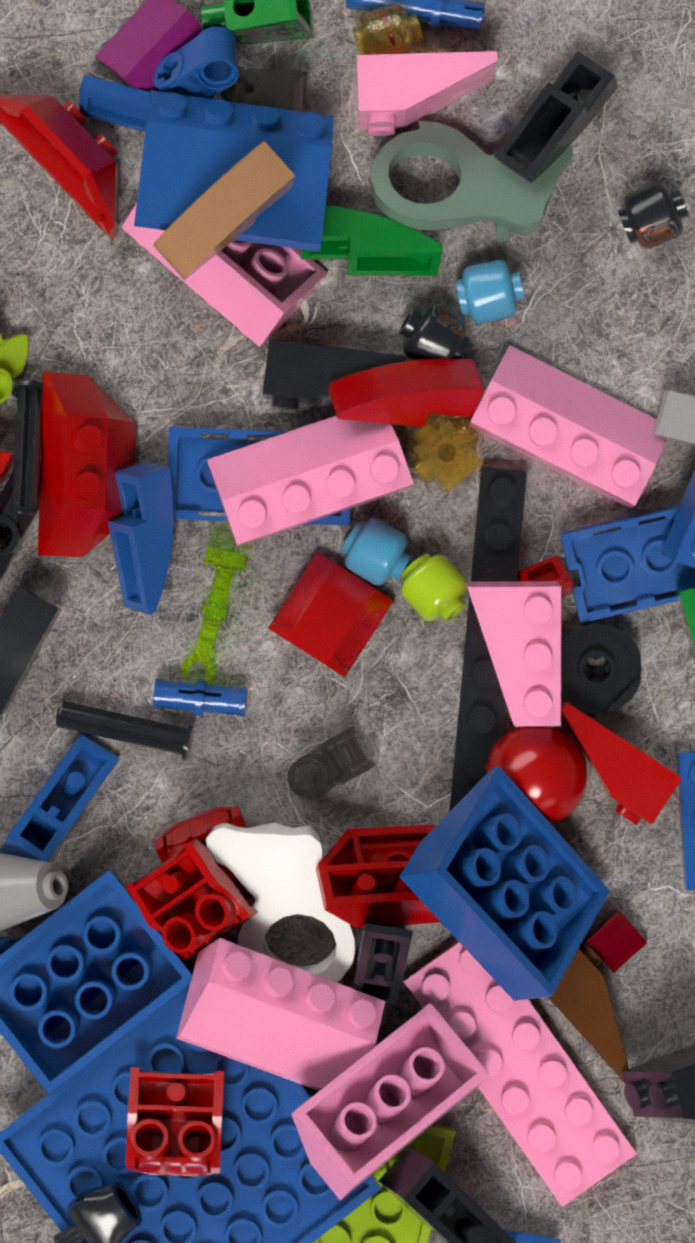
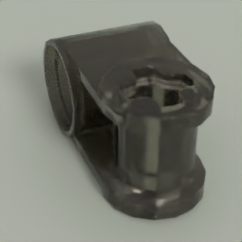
M239 67L237 81L220 92V99L306 112L307 73L290 68L257 69ZM236 85L245 86L246 95L244 101L235 100L234 92Z
M354 725L318 745V748L296 759L289 766L286 780L294 794L302 798L319 796L336 785H342L376 766L373 759L366 757L356 739L357 729ZM342 745L345 746L348 754L350 755L353 761L352 765L349 763L346 755L344 754L341 748ZM304 764L314 765L320 773L318 786L309 791L298 788L294 781L296 770Z

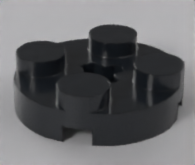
M593 623L573 628L561 638V699L568 702L582 712L600 714L618 710L633 698L640 685L642 668L640 652L629 635L615 626ZM589 657L593 660L603 657L607 661L603 668L607 674L605 679L600 680L598 677H593L590 680L587 679L584 674L588 669L585 661Z

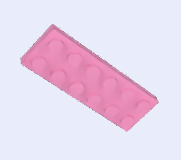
M459 941L403 979L420 1006L424 1008L431 1003L490 1075L478 1088L562 1207L637 1154L529 999L514 1001Z

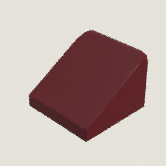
M617 908L583 939L613 973L648 943Z

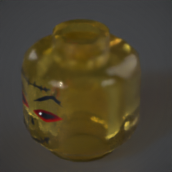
M398 3L362 13L359 18V26L353 27V35L359 55L416 53L415 43L423 41L417 15L408 16L406 10Z

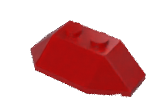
M0 94V124L93 222L113 240L118 235L120 170L113 159L118 155L115 148L100 133L93 138L82 127L87 120L70 101H67L62 106L54 96Z
M43 372L38 525L39 556L84 557L110 534L108 520L123 515L115 471L135 465L136 422L89 375Z
M436 825L347 829L315 868L324 910L355 928H363L365 923L381 926L441 923L399 877L420 842Z

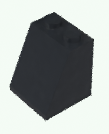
M695 1044L622 1071L625 1082V1098L632 1108L634 1116L695 1124Z

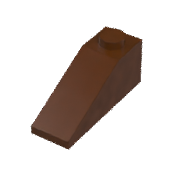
M583 941L554 994L548 998L624 1082L622 1071L629 1069L604 976L596 968L602 960Z

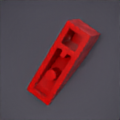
M563 701L561 703V715L608 796L618 802L614 811L635 825H638L641 819L653 824L682 777L568 702Z

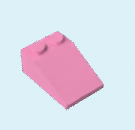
M497 51L357 55L358 129H367L368 135L371 136L395 134V128H405L493 81L497 64Z

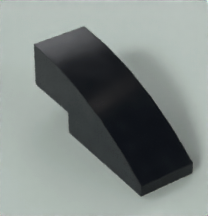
M577 51L552 85L549 82L546 84L494 154V159L528 182H534L566 151L618 88L615 75Z
M21 586L17 587L0 617V720L40 653V647L62 609Z

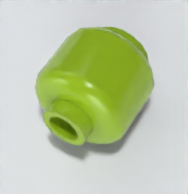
M429 553L423 554L403 571L401 578L404 582L401 586V595L424 621L431 622L442 617L445 622H448L466 607L463 598L468 591L465 583L468 581L446 556L436 555L431 557Z

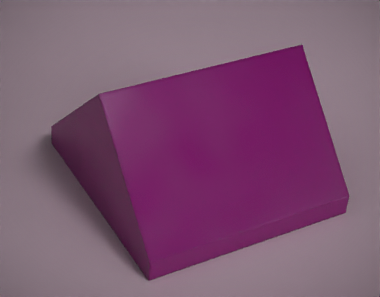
M147 0L98 52L95 58L125 86L148 92L153 90L168 93L169 91H161L153 84V74L157 65L165 56L180 49L197 37L204 29L187 9L173 0Z

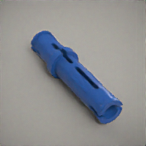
M346 0V8L371 11L379 14L384 12L390 16L392 12H389V10L394 11L393 16L399 17V14H401V18L428 22L430 27L434 28L445 25L480 32L485 3L465 0Z

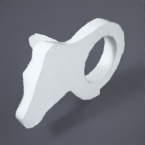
M220 823L215 826L206 838V848L214 861L229 868L240 883L253 895L255 903L252 908H256L258 911L251 919L243 923L238 935V945L282 961L268 948L265 934L273 923L283 917L296 914L312 916L324 922L332 931L336 946L329 957L318 964L304 967L292 966L334 982L340 981L353 963L355 955V927L324 910L315 869L322 859L319 834L311 826L291 828L278 823L264 824L251 828L237 827L228 823Z

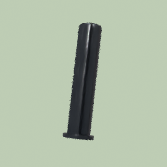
M27 380L17 382L12 386V395L17 398L12 511L16 514L33 515L37 511L43 383Z
M66 701L61 702L56 715V725L59 728L182 755L181 760L185 761L189 755L194 733V725L189 724L188 728H183Z

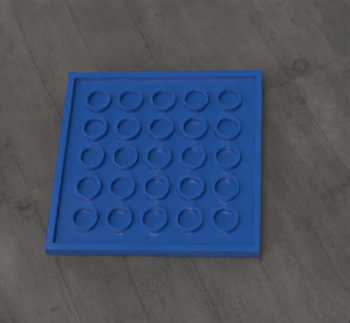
M190 984L51 1094L44 1096L0 1131L1 1155L60 1231L74 1224L68 1211V1205L79 1194L86 1190L106 1186L117 1181L123 1184L138 1204L142 1214V1222L121 1243H313L382 1189V1185L372 1174L343 1199L339 1200L310 1164L291 1115L293 1111L312 1097L304 1085L176 1038ZM131 1067L140 1068L142 1071L208 1074L215 1073V1071L225 1072L220 1173L204 1176L150 1175L126 1169L127 1116ZM84 1239L83 1241H81V1242H79V1243H88V1242H87L86 1239Z

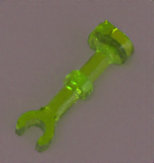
M208 546L203 564L216 567L217 571L208 603L203 602L200 611L204 618L194 652L182 663L180 669L181 676L187 677L191 665L195 662H200L204 664L207 670L204 679L206 683L209 684L214 679L216 666L212 660V655L221 621H226L229 609L225 608L234 574L245 571L248 556Z

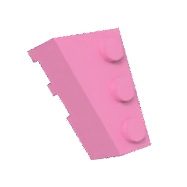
M557 581L465 582L513 725L561 726L560 584Z

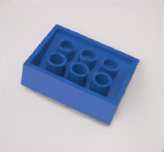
M151 90L134 226L167 230L216 181L265 141L294 173V183L288 192L258 215L255 223L235 240L320 252L332 151L334 116Z
M500 766L493 767L420 842L399 876L514 1001L550 997L554 994L610 892Z
M111 869L0 955V1033L48 1095L186 988L192 979L194 971L192 964L188 960L183 962L177 953L171 951L165 945L162 935L156 929L149 927L138 905L126 890V886Z

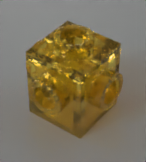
M432 419L412 435L416 443L408 449L414 457L409 462L410 466L424 483L427 484L432 480L441 492H449L483 464L482 460L471 448L476 441L460 422L453 426L449 420H445L437 425ZM441 445L447 450V456L443 461L438 456V449Z

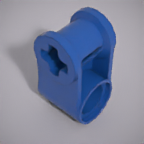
M210 27L201 31L197 37L177 51L168 54L160 61L153 74L152 81L154 86L161 91L209 99L213 98L224 89L232 86L238 79L239 67L236 36L232 31L223 27Z

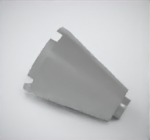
M0 853V931L58 909L63 904L68 891V882L62 869L57 864Z

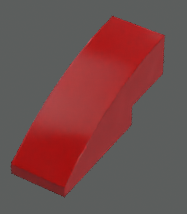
M440 358L393 363L356 372L332 381L328 390L338 419L424 427L430 413L473 417L484 387L473 360Z

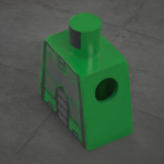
M224 0L221 3L202 5L201 8L204 30L210 27L226 28L232 31L239 44L313 38L310 0Z

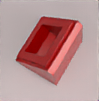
M558 555L518 571L517 578L519 582L557 581L561 586V597L573 593L572 580Z

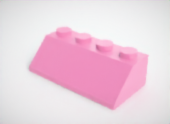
M136 205L121 227L140 246L148 250L170 269L175 276L185 282L210 306L214 307L236 326L242 334L259 347L285 324L327 274L314 260L301 259L300 249L233 240L184 281L153 246L154 242L166 230L134 226Z
M509 345L468 425L473 430L629 509L636 505L667 440L666 438L653 435L657 419Z
M337 416L207 460L236 547L408 489L414 484L399 440L391 424L338 419Z
M219 938L198 952L176 1038L320 1091L375 1047L385 1001Z
M429 1003L293 1111L291 1115L310 1164L339 1200H341L472 1093L490 1074L435 1007Z

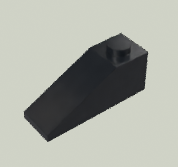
M269 339L262 394L264 399H272L271 407L298 410L299 403L310 404L330 397L328 388L332 381L371 368L406 362V356Z
M365 923L358 949L353 989L384 1000L385 1005L397 1006L413 931Z
M409 1145L379 1179V1182L445 1243H516L433 1161Z

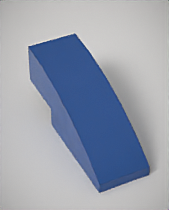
M145 461L115 471L123 515L108 520V526L124 607L145 614H151L157 610L165 585L171 557L174 515L170 467Z

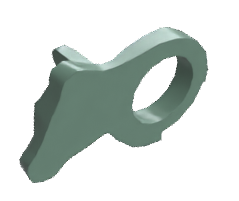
M419 121V129L400 133L382 146L374 163H371L370 185L376 206L388 219L417 231L439 230L480 221H491L495 224L497 243H508L511 231L523 236L537 232L543 213L549 205L557 180L571 162L573 149L570 145L534 182L530 183L494 159V154H485L471 139L456 128L440 122ZM417 155L434 156L448 163L456 172L460 184L455 192L443 201L432 204L414 203L402 197L392 187L389 175L395 165L406 158Z

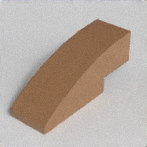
M263 141L202 194L154 242L153 246L185 281L252 226L258 215L288 192L294 183V173L270 146Z

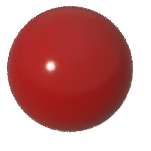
M521 726L515 728L501 737L489 753L486 774L493 767L500 766L551 825L569 816L577 808L584 796L588 777L584 756L578 745L567 734L554 727Z

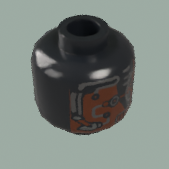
M661 181L627 194L623 202L624 208L618 210L630 243L638 241L639 245L645 249L653 248L679 237L683 232L681 219L689 216L680 190L671 193L668 186Z
M433 303L425 306L420 312L412 309L399 330V333L405 336L402 346L403 352L413 360L461 359L470 342V337L465 335L466 324L464 321Z

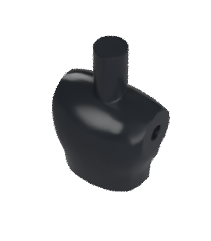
M118 1181L106 1186L86 1190L69 1203L68 1211L74 1224L55 1234L54 1242L79 1243L86 1239L88 1243H121L134 1228L141 1224L142 1214L140 1208L126 1187Z

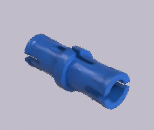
M161 679L155 680L153 708L193 711L194 716H203L204 712L245 716L247 687L236 688L207 685V680L197 679L196 684L164 681Z

